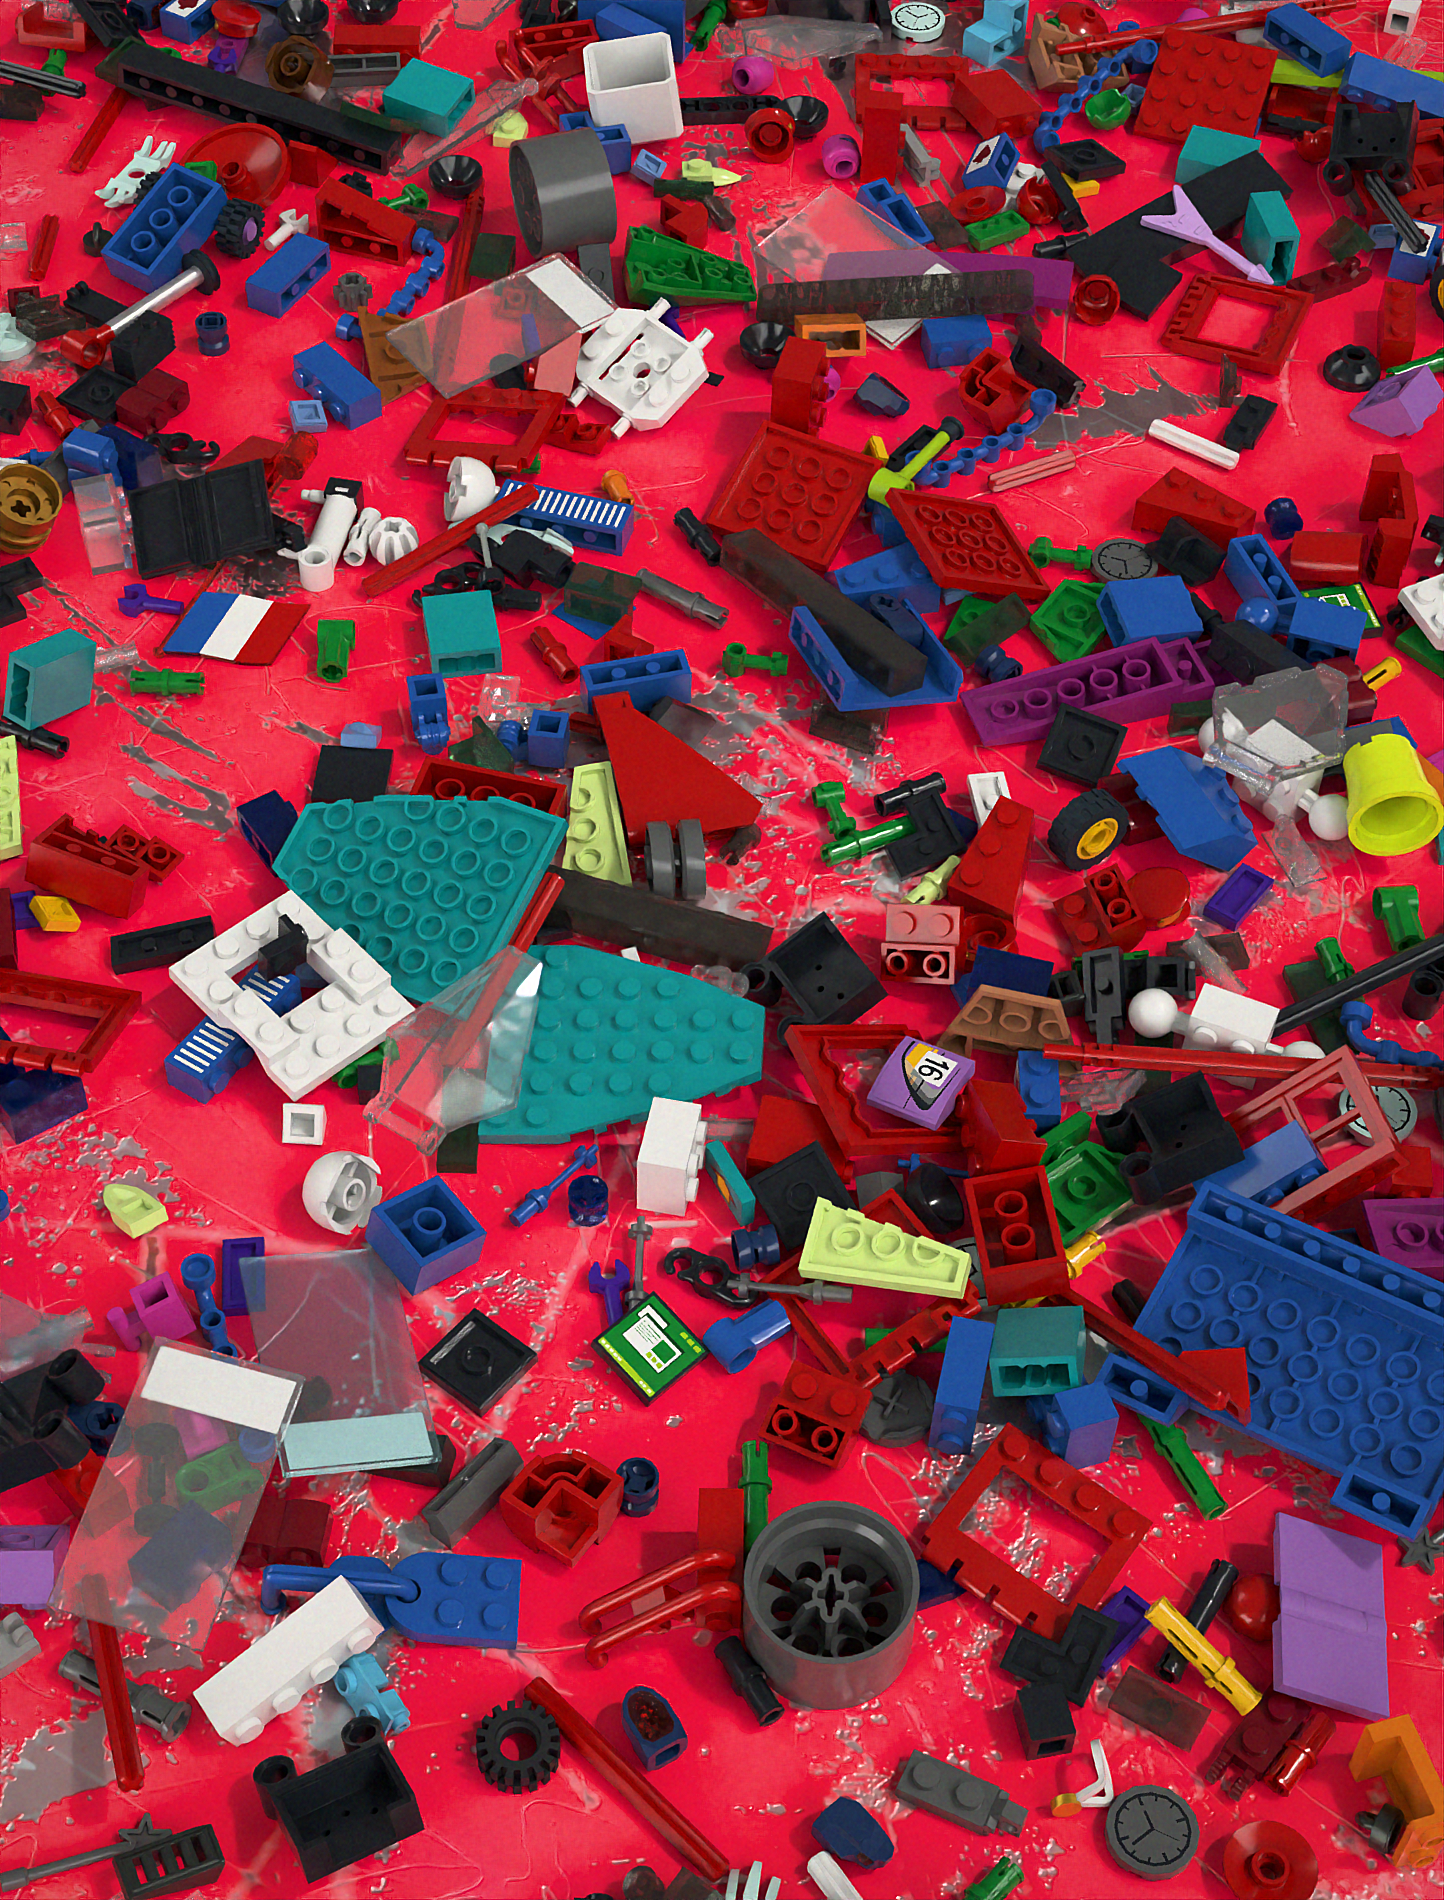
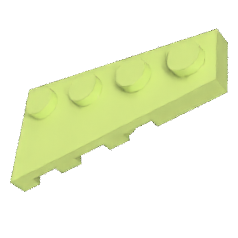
M15 735L0 739V861L23 854L18 753Z
M611 761L574 767L569 828L566 832V850L562 863V879L565 881V886L560 896L563 903L633 891Z
M818 1197L798 1270L801 1277L963 1299L972 1260L969 1253L924 1236L917 1238L902 1232L900 1227L887 1222L885 1225L865 1218L863 1213L850 1208L846 1211L833 1206L831 1201Z

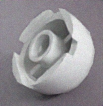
M465 456L454 457L446 480L451 482L449 493L444 492L445 519L451 522L466 520L495 502L500 492V486H495L494 474L482 461Z
M340 1150L323 1155L313 1163L303 1183L302 1199L306 1211L318 1225L344 1235L353 1234L350 1230L357 1224L359 1228L365 1227L368 1224L371 1209L379 1205L382 1197V1187L377 1185L376 1173L381 1175L380 1167L372 1158L351 1151Z

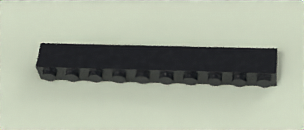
M135 43L117 62L118 84L121 88L228 124L257 123L265 125L276 131L285 143L289 144L290 140L319 147L338 161L387 176L401 157V132Z

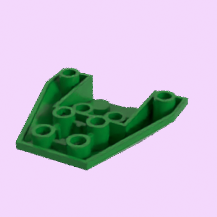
M639 226L638 228L628 227L622 275L629 301L654 306L662 297L671 307L756 301V289L749 268L744 264L727 260L657 233L647 226Z

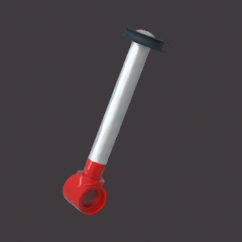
M199 249L190 250L189 253L183 255L181 260L184 272L97 329L90 327L84 332L75 329L68 331L60 344L62 356L86 369H91L96 364L100 366L105 358L107 345L110 344V341H114V338L118 337V334L126 329L125 327H130L134 320H138L137 317H140L145 310L157 313L193 288L205 295H210L213 293V290H218L221 280L216 266L204 252Z

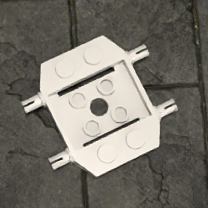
M662 297L646 312L637 309L617 308L579 351L576 374L580 381L578 383L579 386L571 393V397L566 398V400L576 408L589 395L603 405L611 407L621 416L618 422L610 428L612 435L617 439H620L631 426L639 431L662 427L709 377L702 349L715 337L709 329L704 328L693 341L688 342L659 322L658 319L671 307ZM639 334L643 335L640 340L635 341L631 345L630 351L618 363L612 365L609 373L600 380L599 377ZM650 369L648 376L637 378L639 372Z

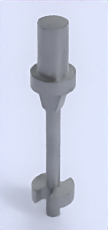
M638 1216L637 1223L632 1224L628 1232V1237L636 1241L633 1289L625 1294V1305L629 1307L628 1311L649 1295L643 1291L644 1241L650 1240V1236H653V1227L645 1224V1216Z
M741 1273L740 1281L728 1280L727 1288L738 1289L739 1298H748V1290L797 1294L800 1297L812 1300L814 1305H822L823 1301L851 1304L853 1298V1287L827 1285L824 1280L815 1279V1283L791 1286L750 1282V1273Z

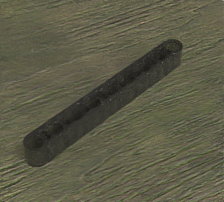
M1025 269L766 284L758 290L756 319L758 322H777L789 326L794 325V315L857 313L863 321L1019 313L1028 311L1033 306L1034 276Z

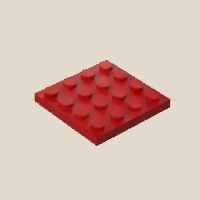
M1166 27L1133 129V135L1184 146L1192 126L1196 125L1253 138L1277 63L1279 51Z
M764 419L706 520V525L713 532L826 573L868 499V488L873 476L879 469L884 467V462Z
M893 487L889 488L884 498L891 508L892 514L899 521L906 537L913 544L920 560L925 564L934 583L944 589H962L972 593L983 592L996 596L1019 597L1024 600L1045 601L1051 589L996 504Z

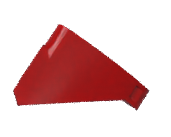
M628 691L592 696L595 724L597 728H602L623 811V831L628 850L645 846L646 822L666 821L671 829L673 843H675L676 825L680 819L699 818L704 843L728 838L736 832V828L753 826L763 807V803L685 742L633 707Z

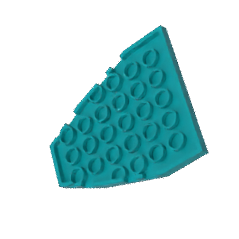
M432 795L374 796V801L354 803L352 799L337 800L332 804L324 802L309 803L304 807L271 868L288 889L292 890L326 924L334 931L342 928L391 975V986L408 1002L467 1023L564 838L569 824L564 818L500 796H488V801L468 800L466 796H454V800H435Z
M531 945L494 1010L478 1127L479 1143L561 1144L571 1141L570 1135L591 1129H594L595 1134L606 1132V1125L628 1119H630L632 1125L648 1121L654 1097L693 1103V1100L714 1093L717 1098L729 1093L737 1086H747L762 1080L765 1007L692 976L580 945Z

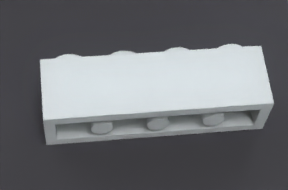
M340 1575L196 1689L193 1695L218 1734L238 1747L242 1743H248L257 1738L262 1733L264 1725L278 1714L286 1713L297 1706L301 1696L313 1686L331 1679L343 1662L353 1654H359L367 1650L375 1642L376 1636L385 1629L357 1588Z

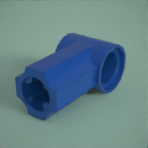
M769 1298L734 1321L729 1317L718 1320L706 1331L702 1342L728 1373L735 1374L742 1371L754 1360L757 1351L791 1330V1322L784 1307L777 1300L773 1301Z

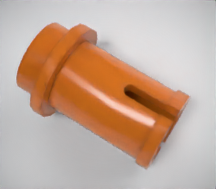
M615 469L604 473L601 487L606 493H609L611 499L615 502L634 505L635 499L626 485V476Z

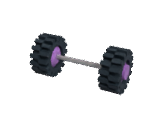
M153 171L151 174L147 173L145 175V180L142 179L140 181L141 188H137L135 192L138 194V197L134 198L133 201L136 207L163 174ZM232 198V200L227 201V206H223L221 209L223 214L218 216L220 222L215 227V230L218 231L215 235V240L218 241L216 246L220 248L221 252L242 259H248L251 254L256 252L255 246L259 247L261 243L259 237H263L264 234L261 229L265 227V221H262L265 215L262 212L261 206L239 198Z

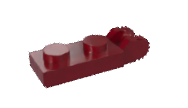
M1356 256L1344 258L1339 264L1288 280L1286 288L1315 294L1313 303L1315 304L1350 292L1353 288L1359 287L1362 284L1364 285L1369 281L1373 272L1366 266L1360 268V259Z
M1272 1681L1263 1693L1259 1703L1246 1715L1223 1745L1221 1753L1206 1773L1205 1779L1215 1784L1224 1776L1229 1765L1234 1763L1244 1773L1232 1785L1229 1796L1239 1802L1256 1780L1259 1782L1283 1751L1284 1743L1288 1739H1292L1309 1716L1312 1708L1297 1697L1274 1691Z

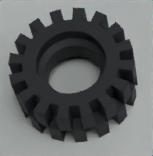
M515 1700L507 1701V1710L502 1711L500 1705L492 1708L493 1717L491 1718L486 1714L481 1720L482 1729L478 1728L476 1733V1751L481 1774L485 1772L486 1781L490 1785L497 1781L498 1790L505 1793L508 1786H513L514 1794H522L521 1786L528 1785L531 1793L538 1790L537 1782L539 1780L546 1785L551 1780L550 1772L556 1773L559 1766L558 1758L560 1759L559 1728H556L554 1717L551 1714L546 1717L545 1708L539 1704L535 1711L532 1710L531 1701L523 1700L522 1708H515ZM523 1733L531 1736L536 1742L537 1747L530 1758L522 1761H513L507 1759L500 1750L503 1740L509 1735Z

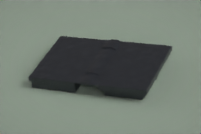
M262 458L211 471L207 475L185 481L175 478L127 491L138 571L142 580L201 565H208L220 560L277 546Z

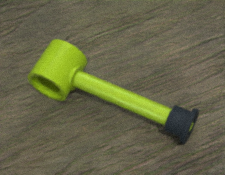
M946 416L941 421V426L937 429L936 436L900 472H893L885 467L879 469L869 484L868 497L890 508L884 498L890 487L914 491V482L910 480L945 445H950L954 440H960L964 436L965 430L961 422L955 417Z

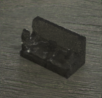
M822 687L819 704L814 703L812 707L808 734L873 757L887 735L890 707L839 712Z

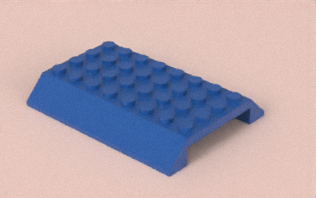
M1205 1180L1187 1212V1230L1140 1313L1133 1329L1176 1357L1183 1351L1245 1347L1251 1406L1250 1423L1245 1427L1225 1410L1211 1411L1121 1350L1118 1355L1109 1353L1093 1383L1103 1380L1113 1402L1168 1428L1190 1408L1338 1477L1341 1480L1330 1500V1504L1414 1543L1430 1522L1444 1494V1283Z

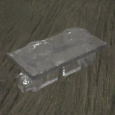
M1287 814L1277 816L1274 820V829L1262 833L1261 836L1293 887L1327 879L1328 876L1320 865V859L1308 847L1295 826L1294 818L1287 816Z

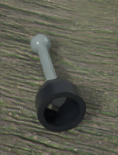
M478 523L475 527V532L480 536L485 567L479 571L477 576L479 591L490 590L491 596L504 591L506 587L505 577L501 569L492 566L487 541L488 525Z

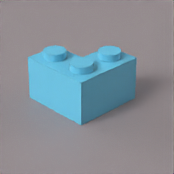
M984 0L983 19L969 26L964 31L962 54L989 68L1023 47L1029 0Z

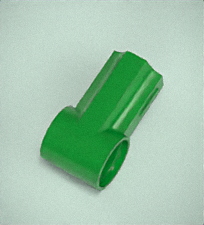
M318 620L317 643L319 653L317 676L325 679L327 683H339L341 679L348 677L350 651L355 650L356 629L354 620Z
M1414 885L1376 887L1372 895L1373 912L1377 920H1383L1392 951L1400 952L1425 940L1418 917L1419 898L1416 887Z

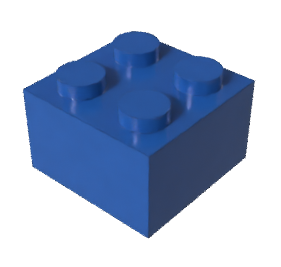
M437 1175L373 1207L364 1238L409 1293L414 1296L477 1263L487 1232L440 1176Z

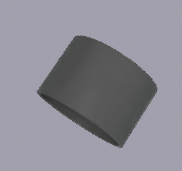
M591 127L520 139L511 143L508 163L514 209L524 242L535 259H541L551 254L561 255L576 252V245L609 242L610 245L614 242L617 232V208L614 186L605 151L599 137Z
M816 1501L802 1504L782 1513L763 1529L753 1543L745 1565L743 1638L748 1655L755 1665H760L767 1677L766 1682L770 1688L784 1698L802 1706L823 1710H837L868 1702L884 1692L897 1679L910 1655L920 1590L918 1566L908 1542L894 1525L878 1513L863 1506L844 1501ZM824 1555L839 1556L837 1569L835 1565H828L826 1569ZM775 1575L790 1588V1591H784L766 1582L771 1576ZM809 1577H812V1578L816 1579V1580L818 1581V1583L815 1582V1581H813V1580L810 1579ZM855 1579L854 1581H852V1582H850V1583H847V1584H844V1583H843V1582L846 1581V1580ZM886 1582L894 1590L878 1596H870L872 1591ZM827 1598L834 1600L835 1607H833L832 1616L827 1615L825 1603ZM780 1611H786L791 1613L793 1617L789 1621H779L773 1615ZM877 1617L884 1624L879 1627H872L867 1624L865 1619ZM815 1622L816 1624H818L819 1630L812 1626L811 1623ZM840 1625H846L845 1628L838 1631ZM800 1649H807L815 1655L802 1652ZM845 1652H853L856 1654L852 1656L839 1657V1655Z

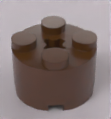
M293 35L289 36V39L282 43L278 41L268 52L265 61V72L268 73L270 85L279 92L318 104L331 85L335 70L333 63L323 51L304 37Z

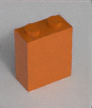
M857 313L794 315V333L796 337L827 343V357L866 356V323Z

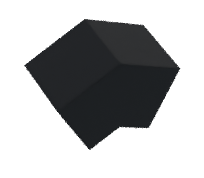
M358 1065L359 1104L384 1105L386 1092L385 1065Z

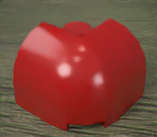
M988 346L959 375L960 384L958 392L963 407L975 421L998 434L1005 433L1008 425L1012 423L1021 424L1019 418L1030 409L1031 394L1038 389L1015 375L1010 358Z
M574 1449L572 1454L555 1453L543 1458L539 1454L526 1464L499 1496L500 1511L503 1520L511 1532L526 1547L536 1554L542 1549L573 1569L593 1543L600 1544L612 1526L623 1502L624 1478L589 1455Z

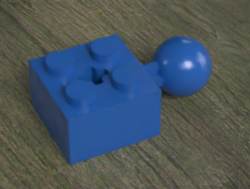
M1256 596L1248 598L1240 604L1235 614V621L1245 619L1269 636L1273 634L1286 636V648L1301 658H1321L1322 661L1347 655L1355 664L1368 613L1361 612L1353 606L1346 605L1341 607L1329 604L1317 597L1305 598L1299 596L1294 615L1291 617L1279 614L1277 606L1271 600Z

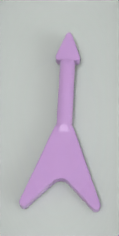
M1174 185L1172 190L1176 214L1142 216L1141 225L1200 245H1206L1247 274V280L1273 285V279L1262 264L1254 265L1212 235L1211 229L1179 185Z

